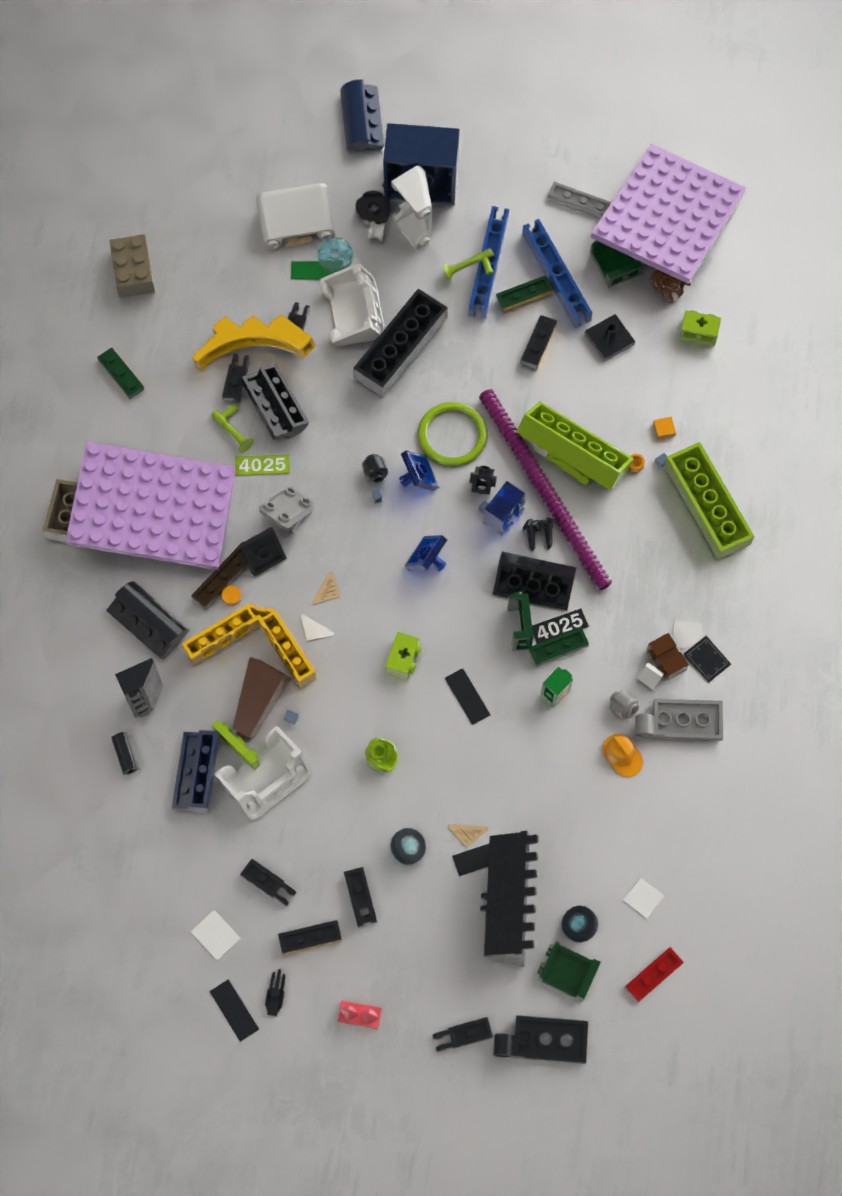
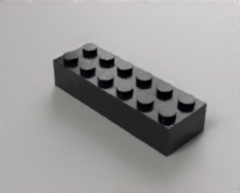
M418 288L353 367V378L381 397H384L447 319L448 307Z

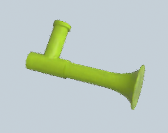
M491 248L455 265L448 266L443 263V268L448 279L452 281V276L456 272L482 261L486 275H491L494 271L488 258L494 256Z
M232 404L223 413L214 410L211 416L236 439L240 446L239 452L243 453L250 449L254 439L243 437L227 420L229 416L238 411L237 406Z

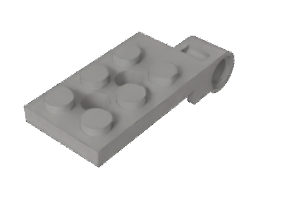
M654 699L653 715L638 714L635 716V736L638 738L722 741L723 701ZM678 716H687L689 722L681 724L678 721ZM705 716L708 719V723L702 725L698 722L697 718Z

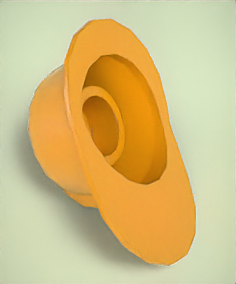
M613 734L604 741L603 753L619 775L632 777L641 771L643 758L631 739L623 734Z

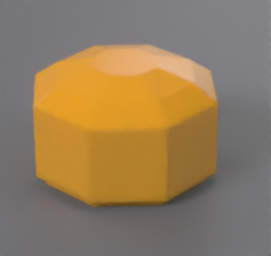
M636 453L630 455L634 459L629 468L630 472L638 473L642 471L645 464L643 456Z

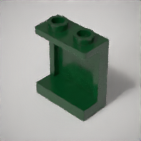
M597 240L591 244L590 255L608 288L641 275L643 266L640 261L636 262L633 257Z
M515 592L508 597L507 610L519 611L521 631L513 632L512 651L528 650V647H531L533 643L528 593Z
M558 941L555 942L554 946L550 944L545 954L548 956L546 964L541 963L537 974L540 975L538 981L583 1002L601 962L584 957L560 945Z

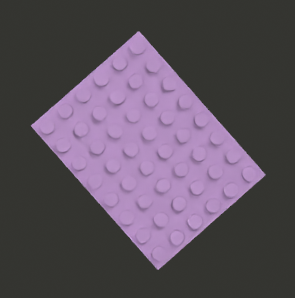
M650 144L592 231L590 238L689 284L745 193L746 187Z
M86 441L65 545L218 570L236 467Z

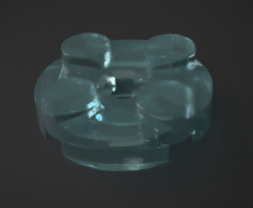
M343 238L326 239L318 247L317 259L319 264L329 272L335 273L349 267L353 261L352 247ZM338 252L339 257L333 258L331 253L335 254Z

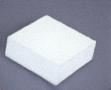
M647 663L638 680L654 690L664 673L650 663Z

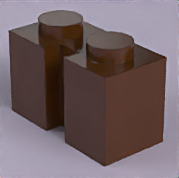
M669 633L650 642L646 651L648 658L657 665L656 668L664 673L663 677L666 681L687 671L689 666L683 654L676 648L677 645Z

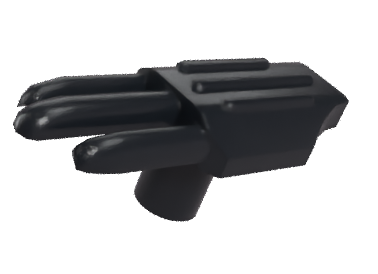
M278 969L275 988H273L275 972H273L269 989H267L265 1006L269 1016L277 1017L283 1005L285 973L282 975L281 987L278 989L281 969Z

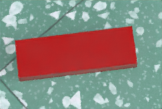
M669 947L624 988L639 1003L684 962Z

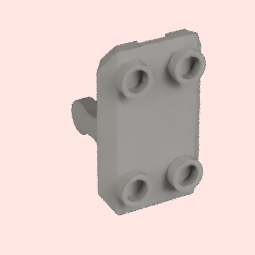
M286 487L285 490H282L259 507V512L263 516L272 519L280 528L284 530L289 528V531L294 533L298 529L301 519L312 512L313 502L293 487Z

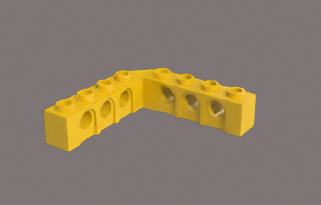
M247 604L181 643L185 654L192 665L195 666L260 627L300 689L317 679L315 670L275 609H265Z

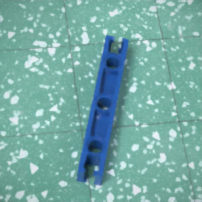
M496 206L491 208L481 252L489 248L493 251L494 256L488 259L492 262L490 265L494 273L486 275L482 261L479 262L468 316L475 317L474 306L479 304L484 305V307H480L481 318L486 319L510 209H504V215H502V221L494 220L499 208Z
M540 219L534 221V228H532L533 232H537L536 235H533L529 230V223L523 225L522 235L543 273L547 276L575 328L581 326V317L577 315L579 311L584 315L586 323L590 322L593 312Z

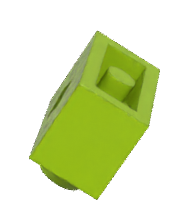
M685 310L679 338L715 345L721 317H717L714 314H702L694 310Z
M397 632L385 667L386 673L408 680L409 674H413L416 663H413L415 656L419 657L422 649L420 638ZM404 654H407V656L405 657V659L401 658V656H404Z

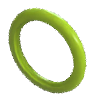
M446 402L431 408L424 414L418 427V441L423 452L431 460L446 466H459L471 462L481 454L488 438L487 426L482 416L474 408L459 402ZM456 410L469 415L477 425L478 440L475 447L469 453L460 457H446L438 454L432 449L427 439L429 423L436 415L445 411Z

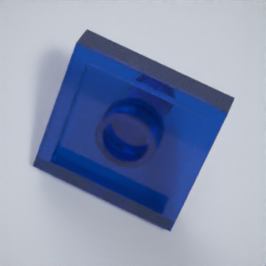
M408 450L401 453V457L408 470L407 473L399 477L400 483L404 487L413 482L415 487L432 491L439 488L426 455Z
M443 535L424 536L404 567L409 571L428 570L430 566H433L440 572L446 566V562L437 555L448 539Z

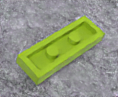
M217 720L212 724L213 730L220 733V738L251 768L255 770L260 766L258 761L259 755L252 748L248 750L244 746L246 743L238 735L235 737L231 734L232 730L226 723L221 724Z

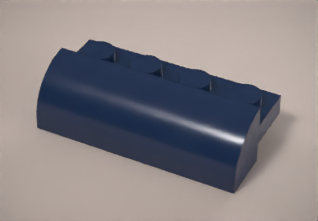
M352 80L345 83L340 89L347 149L364 151L365 148L382 150L384 138L377 86L366 85L364 80Z
M199 730V732H183L172 802L173 810L193 811L195 813H206L209 811L220 739L218 731Z

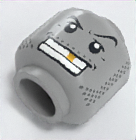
M627 690L615 691L610 697V709L622 719L631 718L637 713L639 709L638 699Z

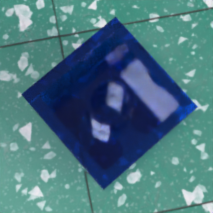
M506 481L484 509L483 523L501 536L505 531L508 532L514 524L513 520L516 517L519 518L525 510L523 508L526 503L525 493Z

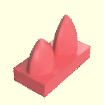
M341 1001L337 1022L378 1029L382 1008Z

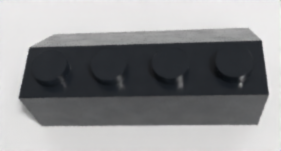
M502 551L492 595L508 598L509 595L515 592L528 593L529 603L567 611L577 567Z
M152 658L115 674L135 718L138 716L144 717L150 713L149 711L154 709L163 687Z

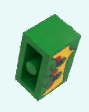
M558 666L542 684L541 695L554 707L571 690L573 679L570 672L566 669L562 670Z

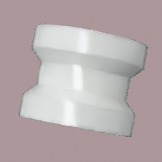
M371 221L368 239L376 238L379 241H383L386 224H376Z

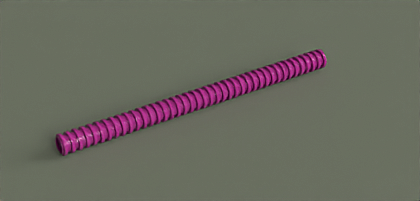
M493 389L485 390L480 394L479 400L485 405V409L488 410L487 413L491 419H494L493 422L499 428V432L502 433L505 442H508V446L511 447L510 450L514 456H517L516 459L520 461L519 464L522 466V469L526 470L525 474L528 475V479L531 480L534 488L537 489V493L540 494L543 503H546V508H549L548 511L552 513L551 516L555 518L554 520L558 523V527H561L560 530L564 532L563 535L567 537L566 540L570 542L569 545L573 547L572 550L576 551V556H579L578 559L582 561V566H585V571H588L587 574L591 576L590 579L594 581L595 586L597 585V590L606 589L611 585L612 580L608 579L609 575L605 574L606 570L602 569L603 565L599 564L600 561L596 559L597 556L594 554V551L590 550L591 546L587 545L588 541L584 540L585 536L581 535L582 532L578 530L579 527L576 525V522L572 521L573 517L569 516L570 512L566 511L567 508L564 506L561 498L557 497L558 493L554 492L555 488L552 487L549 479L545 478L546 474L543 473L540 464L534 459V455L531 454L532 451L528 449V445H525L526 442L522 440L523 437L516 432L517 427L514 426L511 418L508 417V413L505 412L503 405L499 403L500 400L494 394Z

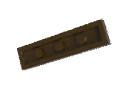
M239 546L222 562L219 569L215 570L191 595V598L205 610L248 566Z

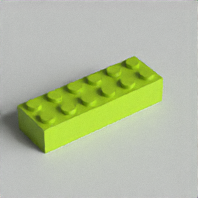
M541 401L524 414L516 431L524 439L532 441L539 448L545 449L553 454L555 458L561 459L571 468L577 469L587 478L595 480L602 487L612 490L625 477L634 460L629 455Z
M701 442L667 456L664 466L717 560L751 545L755 536Z

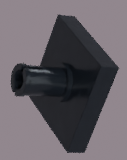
M616 314L585 330L584 333L604 362L634 346L636 342Z
M272 527L238 545L254 577L287 559Z

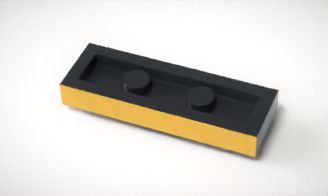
M540 315L520 360L521 364L538 369L556 328L557 320Z
M338 920L278 934L282 955L342 941Z

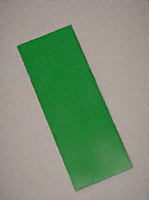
M291 261V279H321L343 270V261Z

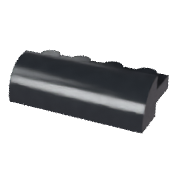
M276 363L261 367L258 372L241 378L242 385L273 440L283 437L291 439L306 429L309 421Z
M131 581L121 587L115 594L116 598L106 610L160 659H164L175 644L178 645L190 630L135 581Z

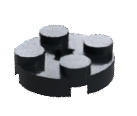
M367 191L356 201V215L362 224L370 225L371 221L381 224L388 221V217L391 214V202L388 197L383 196V193ZM372 205H375V208L378 207V209L375 211H371L369 208H371Z

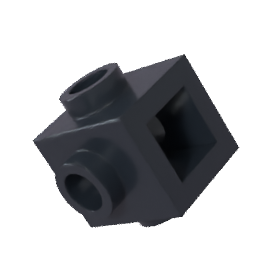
M484 465L476 466L475 472L470 474L471 492L490 495L491 488L496 486L497 476H494L495 469Z

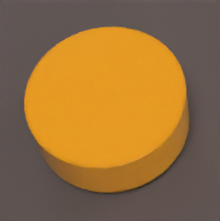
M227 586L223 590L222 598L225 604L234 606L241 601L242 596L238 587Z

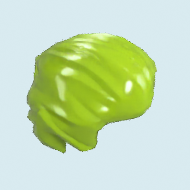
M372 739L365 750L366 762L376 771L392 772L398 762L399 753L396 751L395 744L387 739Z

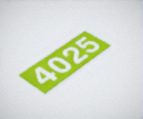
M289 454L235 456V475L290 473Z

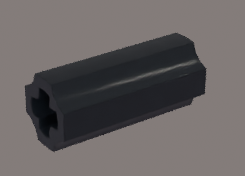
M120 732L112 736L111 740L123 775H129L138 771L139 765L128 732Z

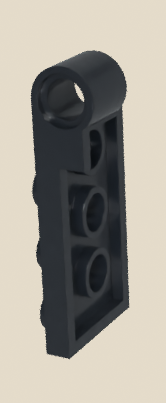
M516 1015L515 1035L494 1034L493 1056L586 1064L588 1021ZM546 1033L551 1036L552 1041L550 1044L544 1045L540 1042L542 1034ZM564 1035H568L572 1039V1044L568 1047L561 1044L560 1039Z

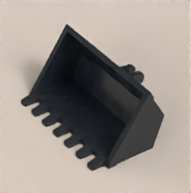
M527 830L518 833L490 836L487 893L481 894V899L487 901L486 905L480 906V911L486 912L484 956L493 962L516 964L524 967L525 950L533 949L535 943L534 940H525L526 932L535 930L534 922H526V914L536 912V905H527V897L535 896L537 893L536 887H528V879L537 878L536 869L528 870L529 862L538 860V853L529 852V845L539 842V836L536 834L528 835Z

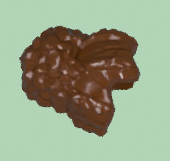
M658 269L650 276L652 288L661 292V295L671 303H675L682 296L684 285L691 286V281L687 284Z

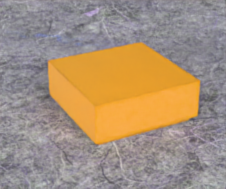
M672 417L653 421L657 439L676 436Z

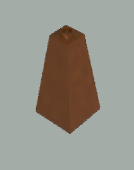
M250 657L232 727L237 731L236 735L243 739L255 737L292 679L254 657Z

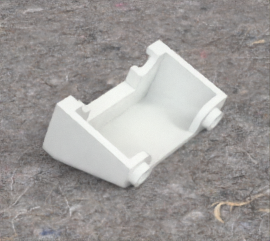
M416 166L392 180L391 186L406 201L399 205L401 211L397 215L396 213L392 214V220L418 250L421 247H426L431 241L432 206L426 173L421 166Z
M316 183L267 191L256 196L265 249L278 248L284 238L317 233L318 238L322 240L335 238L326 184Z
M357 263L321 278L322 286L320 290L322 295L331 301L335 328L331 330L329 335L331 343L339 347L375 341L384 331L385 325L377 285L373 275Z
M278 726L269 731L264 738L266 748L258 753L260 766L254 770L247 763L237 770L227 765L214 774L251 820L257 819L306 782L312 774V769L301 750Z

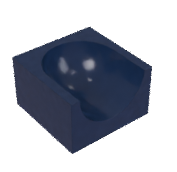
M387 123L383 158L384 196L388 197L389 200L405 201L401 194L393 189L391 181L410 169L421 166L426 173L431 203L455 205L460 129Z

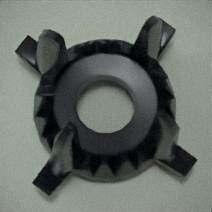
M546 517V520L533 521L528 519L523 530H527L531 551L535 549V530L537 532L538 529L539 531L541 529L545 531L547 550L552 547V527H554L553 524H556L555 520Z

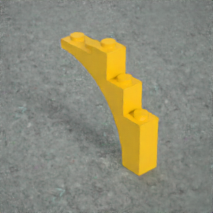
M281 314L273 319L269 326L252 315L243 322L241 327L224 316L212 328L215 335L209 338L200 350L196 351L192 359L196 367L202 371L214 360L242 348L255 346L280 348L304 359L316 346L310 335Z

